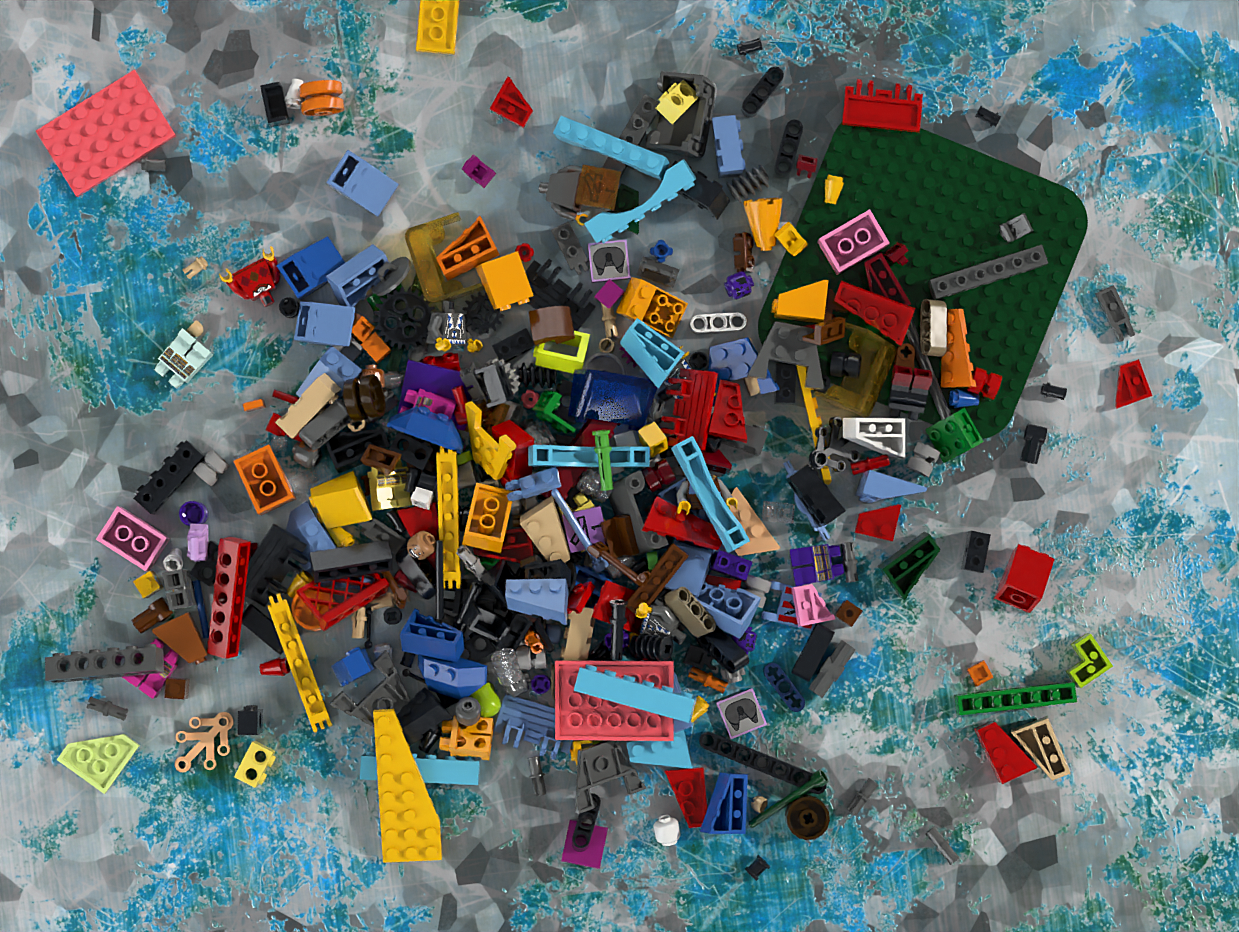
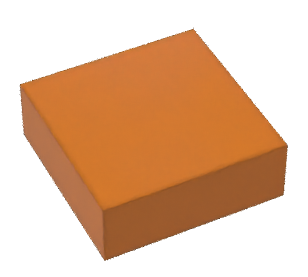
M262 399L243 404L244 411L246 412L266 407L265 401Z
M984 660L966 669L976 687L994 678Z

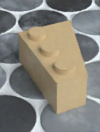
M326 373L322 374L304 391L298 401L288 408L289 411L275 423L293 439L308 423L326 410L325 407L328 404L332 405L339 398L337 394L342 389Z
M550 496L521 515L520 525L547 562L562 559L565 563L570 560V551L554 498Z
M584 607L581 614H576L575 611L568 614L567 620H571L570 627L565 628L564 639H567L566 647H562L560 658L563 660L588 659L595 618L592 617L594 608Z
M1048 716L1011 729L1013 736L1016 737L1052 781L1071 774Z

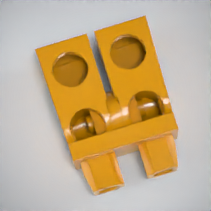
M454 715L453 720L442 721V733H451V738L440 737V750L450 751V756H473L490 761L494 729L493 718L480 717L479 721L472 726L460 724L456 719V715Z

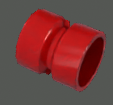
M975 367L972 379L975 380L976 387H968L967 391L975 394L981 392L984 397L994 400L999 390L1002 376L995 373L987 374L986 370Z

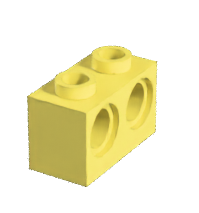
M684 80L678 85L674 83L658 99L660 103L656 109L673 124L698 99L696 91Z
M253 741L234 777L254 788L259 784L262 785L267 777V774H265L267 767L271 768L276 759L273 756L275 750L257 741ZM258 751H263L266 754L265 761L257 759L256 754ZM250 768L257 772L255 779L248 777L247 772Z

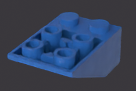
M327 236L293 254L276 266L297 298L301 301L329 283L326 276L345 264V261Z

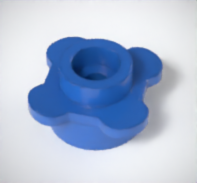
M659 240L655 247L650 248V254L654 255L659 263H663L667 256L673 254V249L664 240Z

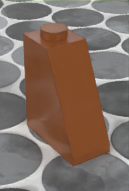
M190 612L152 629L153 634L189 664L195 662L198 665L206 661V656L210 655L207 654L208 648Z

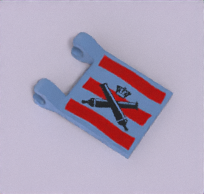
M770 581L772 582L770 588L782 591L777 613L763 611L761 618L813 631L814 624L798 626L792 594V587L795 586Z

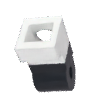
M427 470L422 471L419 483H417L416 489L411 496L412 505L427 510L430 509L437 488V473Z

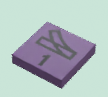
M600 505L572 511L591 544L599 541L605 544L601 528V522L604 520ZM561 514L570 553L586 550L565 515Z

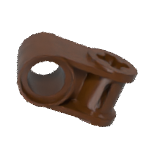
M905 343L897 347L894 365L911 367L913 374L915 349L911 344ZM905 347L907 351H910V354L906 355V358H904V354H901L900 352L901 350H904Z

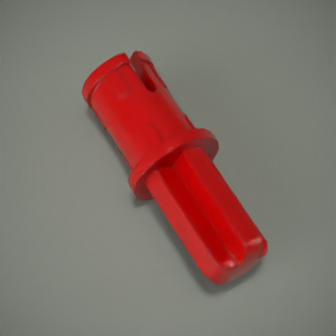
M886 454L870 459L867 457V460L850 463L853 476L890 465L888 455Z

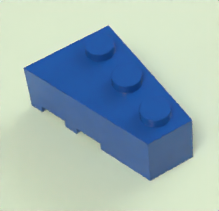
M414 608L400 633L401 647L404 652L458 662L464 651L462 631L444 622L440 624L434 621V617L430 615L426 617L420 614V610Z
M360 647L346 652L345 658L331 666L342 687L376 669L366 648L360 649Z
M719 773L700 832L708 834H746L748 774Z

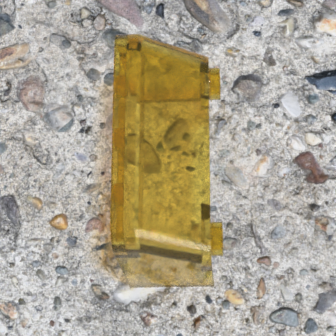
M459 212L411 227L405 233V240L424 297L431 303L454 300L484 290L482 282L463 288V285L458 280L445 282L440 265L436 259L437 256L433 246L440 244L444 240L445 231L443 226L461 220Z
M845 322V327L853 332L849 338L850 348L855 351L854 353L862 355L859 379L847 378L845 375L841 386L833 385L827 390L826 394L815 391L814 395L832 405L866 418L872 413L895 358L896 348L869 329Z

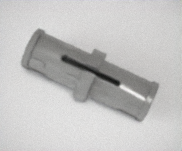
M466 545L459 547L456 554L465 563V567L471 570L478 580L481 581L480 578L487 570L480 563V559L474 556Z

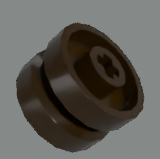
M375 374L362 376L361 379H348L344 382V402L347 412L354 422L366 420L368 416L375 418L384 415L386 408L384 390Z
M806 794L787 805L785 822L789 830L796 837L804 840H813L822 836L828 829L830 822L829 811L825 804L817 797ZM808 813H809V814H810V819H809V820H805V819L803 818V815H804V814L808 815Z

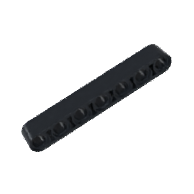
M704 731L699 736V743L702 748L797 787H801L810 781L813 773L711 731ZM705 735L713 737L711 745L703 744L702 739ZM725 742L731 744V750L728 753H723L720 749L721 745ZM748 750L749 758L741 760L739 758L740 751ZM760 757H765L768 760L767 765L763 768L757 765ZM782 764L786 767V771L784 774L778 775L775 769L778 765ZM802 772L804 779L801 782H795V773ZM827 784L818 790L812 788L809 792L821 794L826 790Z

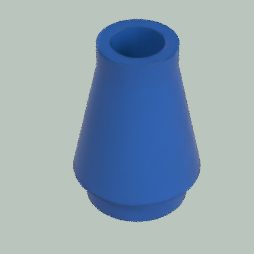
M960 389L951 390L949 404L954 406V408L978 406L979 394H973Z

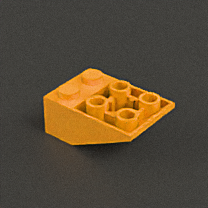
M631 277L616 313L631 321H635L638 318L656 332L673 338L688 303L642 279Z

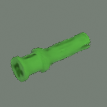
M610 430L592 432V435L595 436L596 445L594 452L598 454L601 491L614 489L609 452L612 450V447L609 446L608 434Z

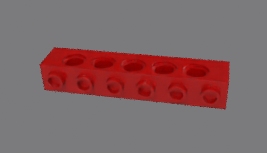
M236 537L220 538L207 654L225 659L238 656L251 541Z

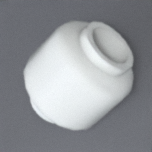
M670 815L660 816L659 820L653 825L655 838L663 846L676 844L681 836L677 819L671 818Z

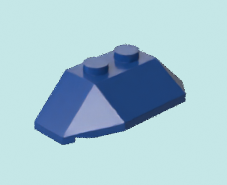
M415 406L392 416L387 423L389 428L457 451L460 454L465 445L452 419H449L447 415L442 413L435 414L430 412L426 407Z
M418 654L417 665L429 691L460 700L470 696L487 683V665L459 658L458 662Z

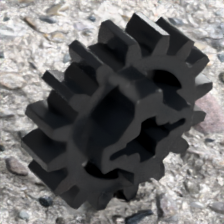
M478 292V297L471 295L472 301L466 300L465 302L468 307H463L462 309L467 312V314H464L465 319H468L465 324L467 326L472 324V331L478 328L479 334L483 330L489 334L490 328L496 331L495 325H502L499 318H504L505 316L500 313L499 308L494 310L492 306L489 307L485 304V300L490 301L487 293L482 296L481 292ZM478 302L476 309L471 311L472 306ZM482 304L485 310L489 311L486 313V321L481 314L478 315L481 312ZM492 315H496L494 321L492 323H489V320L492 317ZM472 319H479L482 321V325L476 324Z

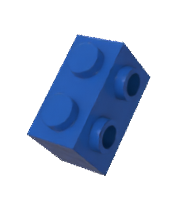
M585 565L576 566L577 578L575 586L579 583L584 584L591 581L595 586L591 597L599 600L600 591L605 581H613L605 574L592 572V569Z

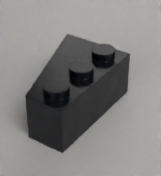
M675 160L672 166H674L678 162ZM692 171L697 178L693 181L695 185L686 191L682 188L677 193L698 204L697 207L700 209L708 210L713 215L712 217L718 220L730 202L722 189L723 186L715 180L713 182L707 180L708 177L700 171L697 173Z
M384 429L348 433L340 432L325 443L334 467L339 474L362 465L363 463L360 460L369 444L387 450L391 447Z

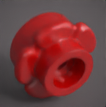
M522 243V245H518L515 249V252L518 251L523 262H529L534 255L533 248L527 243Z

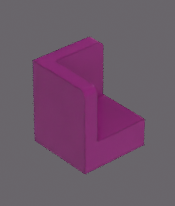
M609 279L594 296V299L610 309L624 295V291Z

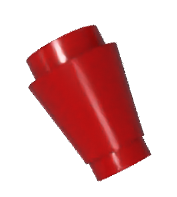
M283 657L270 660L259 666L261 675L285 676L287 673H290L287 658Z

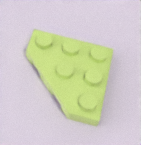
M125 734L67 744L57 758V761L103 794H106L140 745Z

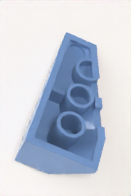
M704 581L698 598L695 597L714 618L719 628L739 639L749 627L761 600L760 597L744 589L725 588V585L720 584L719 586L709 585L706 581Z

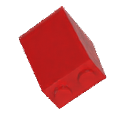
M1018 544L1011 554L994 599L1031 613L1043 597L1055 559L1049 557L1046 553L1032 550L1029 546Z

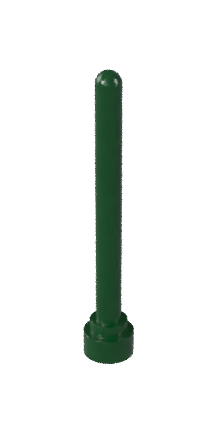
M819 769L813 773L810 781L748 822L749 827L754 828L815 786H824L829 782L828 777Z

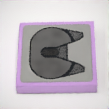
M627 240L607 241L604 244L602 242L588 243L592 283L604 282L609 279L612 281L630 279Z
M753 688L716 702L730 739L767 725Z

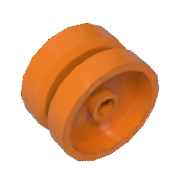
M319 80L306 82L299 86L300 97L306 99L301 103L303 115L327 116L338 114L345 110L343 99L338 97L343 93L340 81Z
M307 590L304 592L308 598L316 599L317 591ZM319 592L318 599L330 601L331 594ZM296 594L291 605L292 616L295 621L307 630L321 631L320 622L298 594ZM317 604V610L321 615L328 611L329 606Z

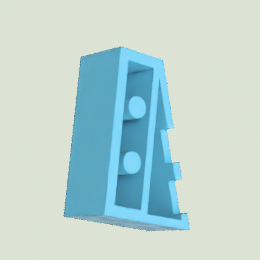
M684 730L674 733V741H626L630 762L692 769Z

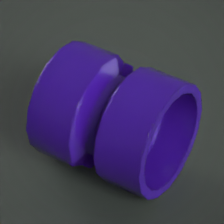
M196 501L185 502L179 510L180 520L187 526H190V524H204L209 516L207 507Z

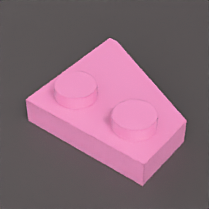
M813 584L792 587L798 626L835 620V616L827 609L826 603L819 597Z

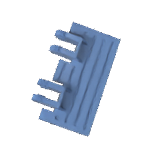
M505 693L494 728L495 732L502 733L504 725L507 726L502 744L506 745L508 743L510 730L514 728L518 730V733L514 740L513 748L518 749L522 733L526 731L523 739L525 741L539 745L541 737H544L540 756H544L546 753L549 739L556 741L554 750L551 753V759H556L560 742L563 743L561 752L569 754L573 740H555V708L520 697L507 696Z

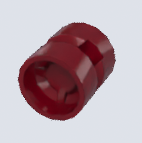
M665 458L656 462L655 467L650 466L641 470L652 493L661 489L662 484L668 485L676 481V477Z

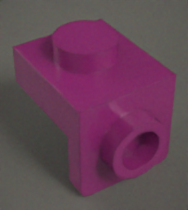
M474 154L462 167L464 173L483 188L496 175L494 170L480 161Z

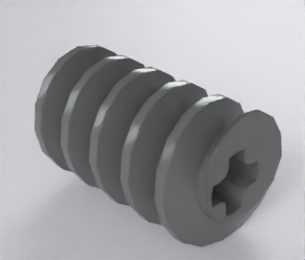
M759 164V170L755 167L752 168V174L746 171L745 177L739 175V182L734 178L731 180L732 185L726 182L731 195L740 203L742 202V195L746 199L749 198V191L755 195V188L761 192L762 184L767 188L769 187V177L761 164Z

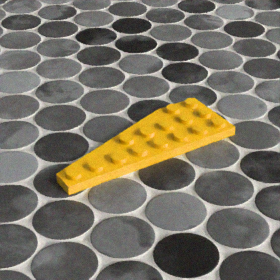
M394 709L374 710L383 863L442 860L440 819L427 792L417 763L412 756L409 744L404 737Z

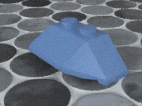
M308 501L290 512L286 531L307 544L303 553L297 549L294 550L308 558L309 562L307 564H300L305 571L312 572L310 552L334 549L337 546L323 524L319 522L316 513Z

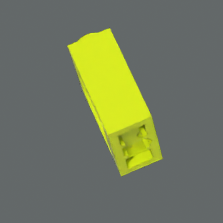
M574 331V339L561 343L579 347L577 357L544 350L545 343L539 344V346L535 345L533 357H536L535 365L581 375L590 334Z

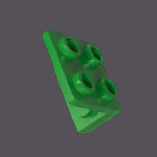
M544 390L532 409L537 413L535 416L543 422L548 421L552 423L551 427L560 433L561 431L566 434L567 432L574 433L576 431L574 427L552 413V411L559 407L562 395L555 391Z
M965 408L925 430L935 449L940 452L939 456L943 463L984 442Z

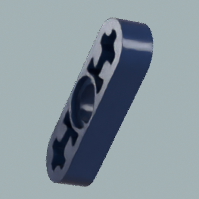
M768 663L763 670L764 676L790 710L794 712L801 711L805 707V700L778 664ZM770 666L772 668L777 667L776 674L778 677L781 674L784 676L776 684L773 683L776 680L773 675L768 676L767 674ZM783 681L788 682L790 685V689L786 693H782L779 690V684ZM793 690L796 692L793 694V697L795 699L800 698L801 700L799 708L791 706L793 701L790 697L787 700L784 698L790 695Z

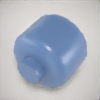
M553 624L546 625V633L552 644H558L564 635L561 627Z

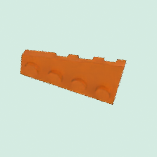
M947 309V349L941 359V388L976 387V382L972 379L971 371L974 370L973 364L969 361L968 352H970V346L966 343L965 335L967 334L963 309Z

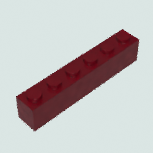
M604 397L568 446L596 447L595 436L592 435V432L598 430H610L608 434L610 440L614 435L613 430L617 425L620 426L626 417L624 415L627 410L611 397ZM556 467L561 482V487L556 489L564 500L568 497L567 492L571 487L574 488L578 484L580 474L586 472L589 467ZM552 490L541 493V495L547 499L552 496Z

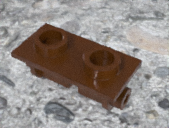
M747 232L736 233L733 238L734 252L741 251V255H734V268L737 269V273L740 271L752 273L755 266V260L752 256L754 240L751 234Z

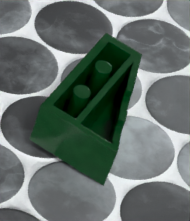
M923 532L878 565V568L898 596L905 600L908 597V593L918 583V579L928 569L941 549L930 534Z

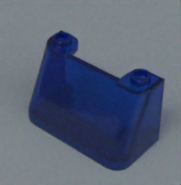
M592 369L574 370L568 417H574L576 422L586 423L587 419L625 424V426H628V430L638 431L645 426L657 386L651 379Z

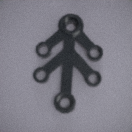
M831 417L829 420L831 433L828 447L824 449L825 438L829 434L828 429L825 426L817 427L815 430V435L818 438L816 449L810 453L809 463L814 469H821L827 466L833 468L835 472H843L846 469L845 462L842 460L834 461L828 457L835 454L846 458L849 462H857L860 455L856 450L849 451L841 448L850 440L843 438V436L838 439L842 419L840 417Z

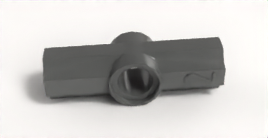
M841 640L831 656H828L819 669L820 672L808 689L823 698L833 682H836L844 671V666L850 660L855 649Z

